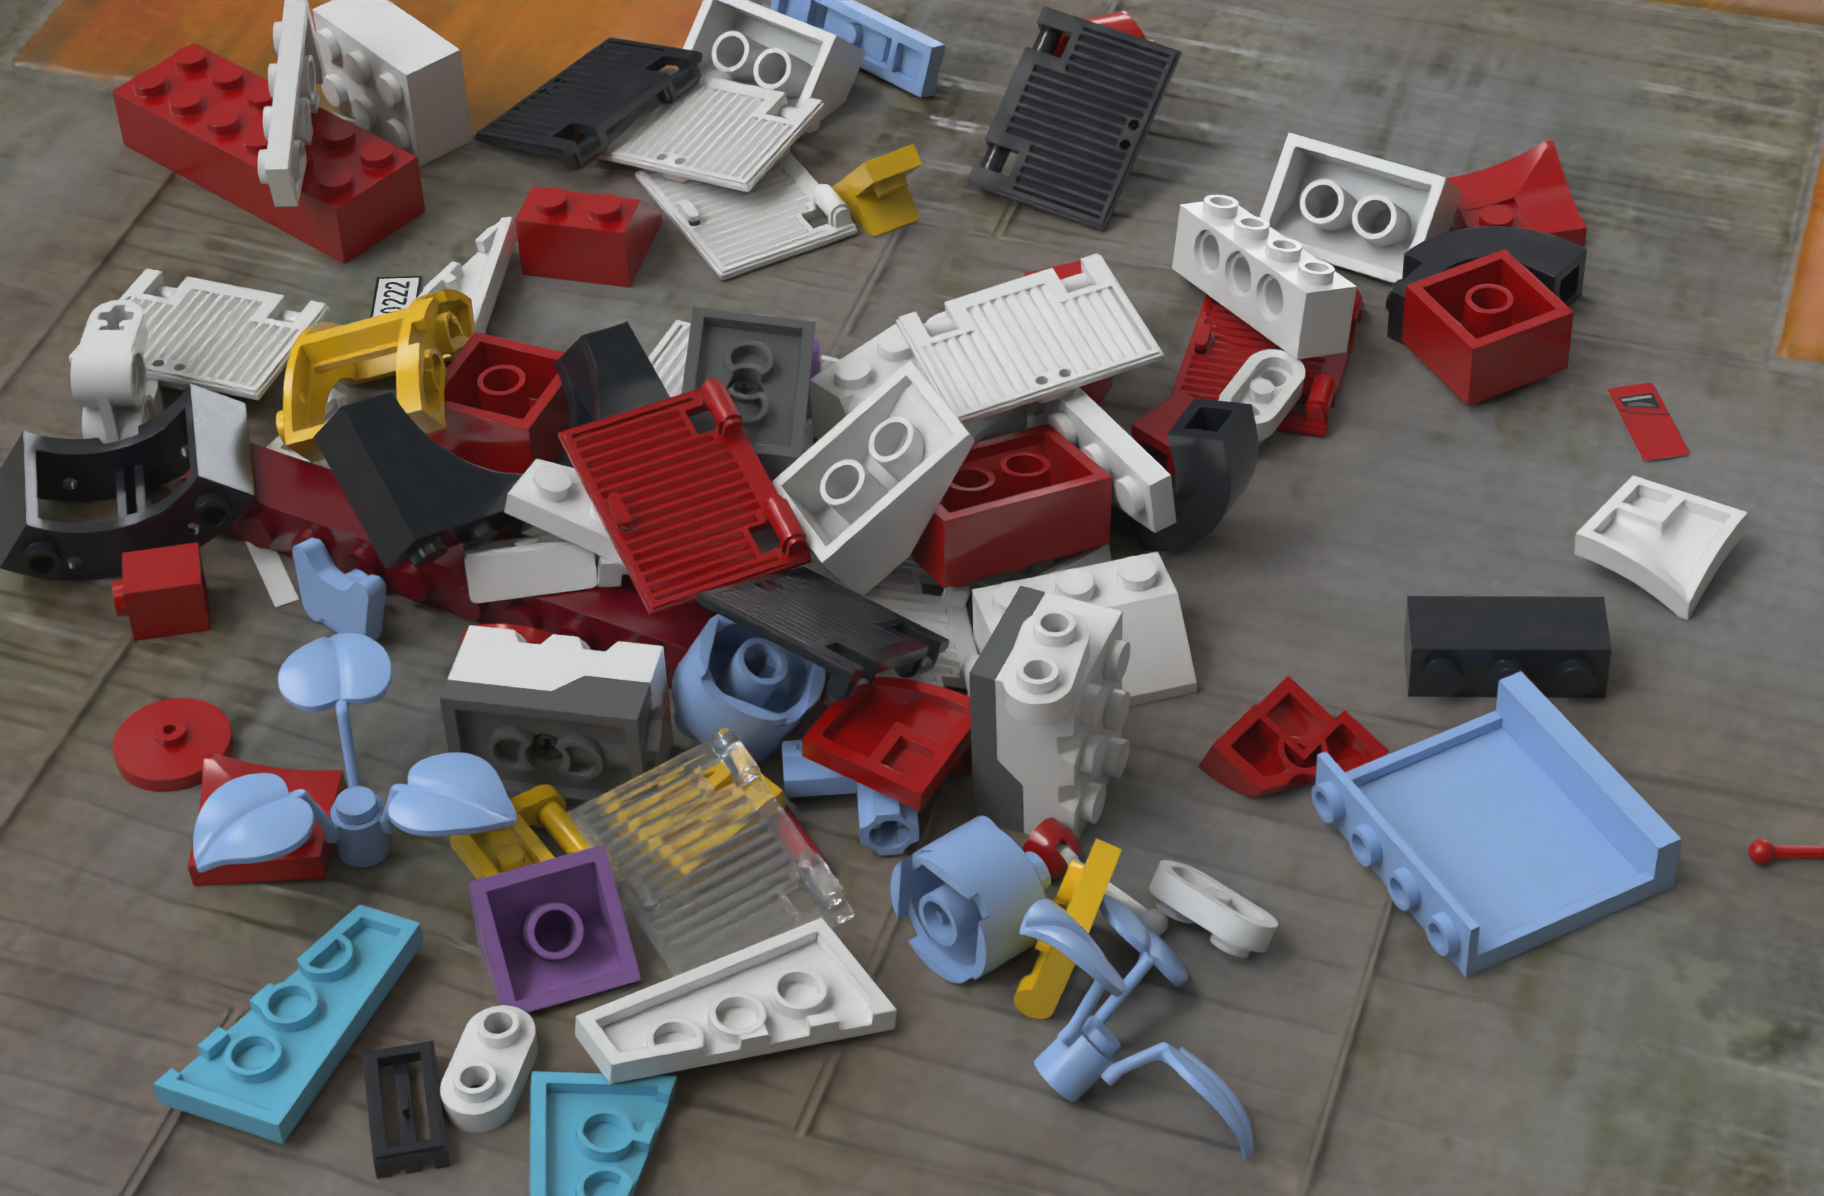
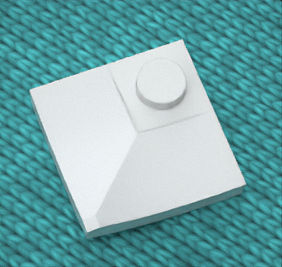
M1633 475L1578 530L1575 536L1574 555L1593 561L1620 574L1656 597L1678 617L1688 620L1725 558L1746 534L1748 512Z

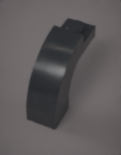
M1504 226L1464 228L1427 239L1404 253L1402 279L1395 282L1386 299V310L1389 312L1387 337L1405 345L1402 342L1405 288L1407 284L1504 249L1569 307L1582 296L1587 249L1544 232Z
M1195 398L1166 434L1175 467V474L1170 475L1176 523L1154 533L1111 504L1110 527L1118 530H1137L1142 550L1145 551L1181 549L1193 545L1209 535L1248 486L1257 465L1259 452L1258 433L1251 404Z

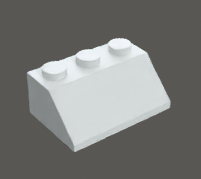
M703 0L683 49L702 53V61L697 64L701 75L785 92L788 106L799 108L808 97L822 100L826 108L819 114L820 121L846 101L866 54L862 49L835 34L748 0Z
M1288 133L1259 218L1267 220L1270 223V227L1284 237L1299 242L1303 250L1319 261L1395 284V282L1402 279L1404 253L1427 239L1449 232L1462 191L1446 177Z
M1158 551L972 589L973 638L978 655L984 649L1018 588L1024 586L1123 611L1122 640L1129 642L1131 649L1128 666L1122 678V690L1130 693L1129 707L1197 692V681L1178 592Z

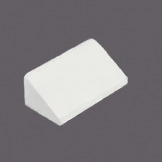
M551 533L490 541L479 547L467 549V551L464 550L469 596L473 603L589 589L597 586L598 583L594 552Z

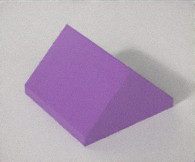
M605 844L468 882L479 951L499 1005L514 1006L528 1013L642 980Z

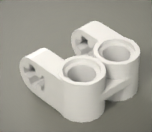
M123 299L112 300L93 309L88 318L79 347L73 353L70 372L71 390L75 404L78 407H83V439L98 437L103 444L135 436L138 434L139 425L148 422L163 411L159 381L147 378L146 364L143 353L148 340V332L143 309L133 301Z

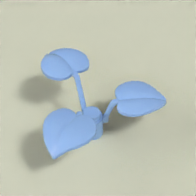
M338 633L330 638H318L297 649L282 664L278 675L280 693L285 702L294 708L306 712H319L334 706L336 707L349 788L343 790L337 796L330 810L331 819L306 790L298 789L289 793L283 779L275 774H249L225 783L209 796L197 817L194 827L193 852L199 873L223 865L269 861L300 848L309 839L315 820L324 832L325 841L327 843L336 842L339 858L349 866L363 868L376 865L389 855L392 847L390 834L395 833L397 828L418 836L433 837L474 834L517 826V814L496 770L484 759L469 753H443L419 761L408 773V785L395 784L391 787L385 806L382 799L374 794L371 789L361 786L348 704H369L383 698L391 686L392 666L387 652L372 638L358 633Z
M1104 894L1099 906L1100 912L1109 924L1139 951L1138 963L1123 980L1105 958L1104 953L1092 937L1067 911L1050 899L1043 898L1036 901L1026 912L1019 934L1041 940L1053 946L1095 979L1069 1024L1057 1034L1058 1037L1033 1061L1041 1076L1063 1098L1071 1103H1075L1101 1077L1108 1085L1112 1086L1123 1074L1150 1062L1162 1061L1171 1066L1221 1115L1237 1137L1245 1162L1252 1155L1254 1149L1249 1117L1232 1089L1201 1060L1181 1046L1177 1050L1166 1042H1161L1116 1062L1113 1056L1121 1048V1044L1104 1024L1150 970L1152 965L1177 987L1182 986L1188 980L1187 970L1172 948L1158 935L1147 929L1140 918L1125 905ZM1106 989L1111 993L1110 997L1094 1016H1090Z

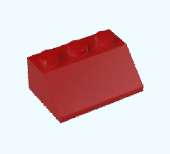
M1049 424L974 442L911 552L912 558L943 588L964 587L972 584L977 579L1003 572L1022 571L1035 563L1057 557L1077 556L1086 549L1110 543L1112 476Z

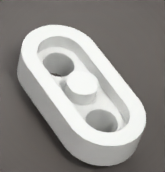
M1276 349L1258 351L1248 358L1222 391L1219 401L1251 404L1257 427L1258 441L1264 440L1274 433L1301 397L1305 367L1299 359H1295L1286 351Z
M1054 608L1035 613L1024 621L1003 675V704L1005 710L1014 719L1026 724L1044 725L1056 722L1070 712L1090 656V630L1084 619L1075 613Z
M1171 860L1160 861L1149 885L1150 892L1158 898L1156 907L1162 913L1180 922L1197 923L1212 933L1210 941L1213 945L1237 957L1247 958L1250 951H1267L1278 927L1277 920L1268 912L1207 874L1183 863Z
M493 1006L480 1011L467 1023L440 1085L444 1115L454 1128L467 1133H484L500 1127L513 1114L538 1054L535 1024L527 1012L514 1006ZM474 1085H480V1086H481V1087H478V1088H470L471 1086H474Z

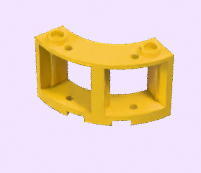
M445 289L418 297L408 308L345 325L322 322L307 327L300 333L291 349L285 372L283 410L278 411L276 414L278 434L285 446L311 463L325 460L314 436L325 425L326 405L334 385L340 382L351 387L396 375L397 400L416 425L424 433L445 429L444 385L447 369L444 362L453 360L474 332H476L472 299L457 290Z

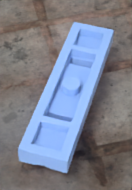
M854 0L771 1V10L835 34L865 51L866 54L860 68L920 98L935 95L938 70L943 60L945 44Z

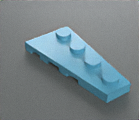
M359 904L297 958L299 969L291 976L275 986L268 983L249 1000L251 1010L227 1031L218 1027L197 1046L200 1055L182 1071L178 1072L171 1068L154 1082L153 1087L157 1102L284 1144L423 944L421 923Z

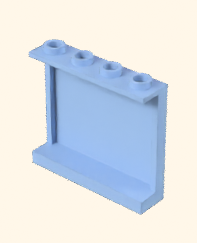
M1521 671L1499 680L1495 711L1362 766L1344 772L1326 751L1317 754L1316 784L1312 788V800L1317 813L1326 823L1334 824L1349 842L1358 862L1365 867H1371L1387 886L1388 892L1396 906L1402 911H1409L1426 931L1433 949L1439 955L1447 956L1465 978L1673 888L1675 885L1682 839Z

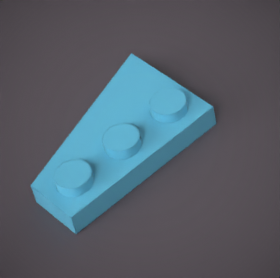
M532 1071L530 1085L529 1196H634L675 1096L677 1076L655 1075L610 1084L603 1073Z

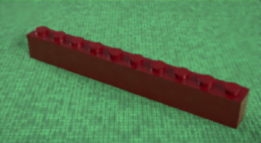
M250 443L255 497L246 509L221 532L224 535L249 542L258 548H267L293 558L292 549L295 545L310 538L320 539L325 545L332 562L342 573L346 574L354 569H358L368 576L372 574L380 576L385 582L386 591L481 624L519 625L544 630L556 635L579 637L588 644L591 650L606 652L617 641L663 646L669 689H672L673 676L678 664L708 621L717 615L716 612L700 605L699 601H695L650 617L629 574L622 575L621 586L598 587L597 583V586L589 589L473 603L469 596L464 549L461 544L450 547L442 557L422 567L415 568L413 563L409 561L385 569L331 469ZM191 468L182 476L183 483L191 475ZM506 528L498 531L497 535L488 542L528 537L529 535L523 533L512 534L510 529ZM595 558L596 570H597V558Z

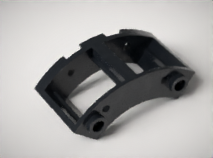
M190 383L171 406L148 422L139 425L137 435L120 441L103 444L98 437L63 439L23 431L0 468V569L39 579L99 580L123 576L122 553L197 542L200 548L224 531L255 497L246 404ZM188 445V449H184L182 446ZM191 468V475L179 488L153 505L152 488L183 476ZM116 498V519L89 523H69L38 518L37 499L73 502ZM194 522L199 525L197 528L188 527V524ZM70 557H77L80 559L79 561L74 563L67 561V559Z

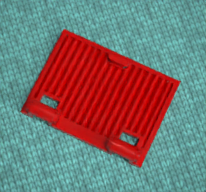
M1356 289L1347 352L1299 359L1305 367V378L1302 394L1297 403L1306 404L1305 412L1289 411L1276 431L1326 437L1329 427L1330 407H1335L1355 342L1356 321L1361 322L1365 303L1359 290ZM1206 294L1170 398L1182 390L1194 398L1219 401L1222 391L1251 355L1268 349L1284 350Z
M717 378L708 379L699 389L558 433V437L650 617L697 601L695 600L697 594L703 591L788 571L812 562L811 554L806 547L807 536L787 499L782 498L775 490L742 429V416L724 383ZM710 411L716 422V429L698 435L689 417ZM626 527L628 530H621L619 528ZM773 527L780 540L779 548L761 553L751 534Z

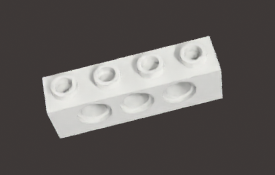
M1209 195L1204 198V202L1180 204L1172 265L1173 270L1295 359L1347 352L1356 285L1335 272V268L1331 264L1319 261L1303 250L1299 242L1288 239L1272 229L1267 220L1255 217L1238 205L1239 202L1232 197Z

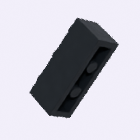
M1407 596L1404 655L1408 697H1497L1499 680L1520 671L1546 698L1606 697L1612 649L1604 597Z

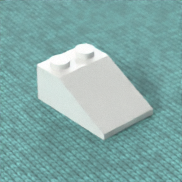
M909 360L775 478L772 484L778 495L789 502L807 536L806 542L821 563L852 591L865 596L910 556L974 444L975 439L919 368Z

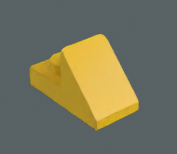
M911 144L864 162L832 188L850 207L851 217L868 234L879 236L916 222L919 219L918 210L908 189L909 183L906 176L923 164L915 145Z

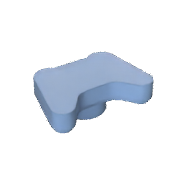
M310 538L295 545L292 553L302 604L308 616L316 622L323 623L337 633H358L377 640L382 632L386 585L383 579L373 574L368 576L358 569H354L346 574L342 573L332 562L325 545L320 539Z

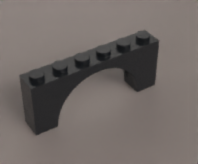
M628 321L583 334L553 364L565 390L569 406L570 429L671 398ZM392 391L341 406L314 436L318 447L385 569L409 561L413 563L415 568L422 567L442 557L450 547L461 544L462 548L467 551V549L485 544L495 537L500 530L509 528L512 534H518L534 526L504 512L507 494L523 474L493 471L472 464L452 454L416 425L401 407ZM565 453L560 465L574 468L567 453Z

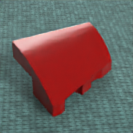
M1287 676L1257 706L1254 704L1211 746L1198 767L1215 781L1237 793L1251 797H1261L1315 782L1317 754L1326 751L1344 772H1347L1386 756L1389 750L1346 710L1336 718H1333L1295 681Z

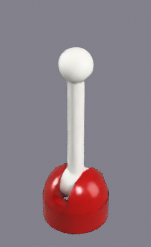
M1054 817L1042 821L1029 835L1022 849L1024 853L1028 851L1036 853L1044 861L1051 878L1064 877L1072 859L1082 863L1080 861L1082 848L1079 839L1070 828ZM1109 882L1105 894L1130 909L1140 918L1146 928L1156 935H1162L1166 931L1168 918L1159 909L1148 910Z

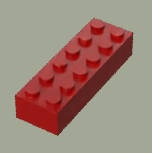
M196 43L180 48L174 55L154 67L136 74L132 80L112 91L125 146L343 264L351 261L425 212L418 158L321 107H318L317 113H311L313 135L311 145H304L307 164L298 206L275 207L269 184H261L258 176L259 150L267 149L268 140L265 139L263 131V109L265 106H272L273 98L269 93L268 80Z

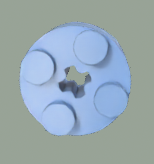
M717 614L708 621L675 670L672 681V697L676 709L674 714L675 724L683 735L691 739H697L708 748L726 756L737 754L741 758L753 762L764 761L782 746V741H787L819 699L825 683V669Z
M978 816L917 850L897 864L891 876L890 893L897 919L899 920L908 914L917 933V936L911 938L908 942L918 957L943 979L952 983H963L970 978L976 980L985 976L1036 945L1038 939L1020 935L1019 930L1028 909L1039 899L1046 898L1044 891L1049 888L1051 877L1044 861L1036 853L1030 851L1024 853L1018 844L1005 832L997 828L991 819L986 816Z

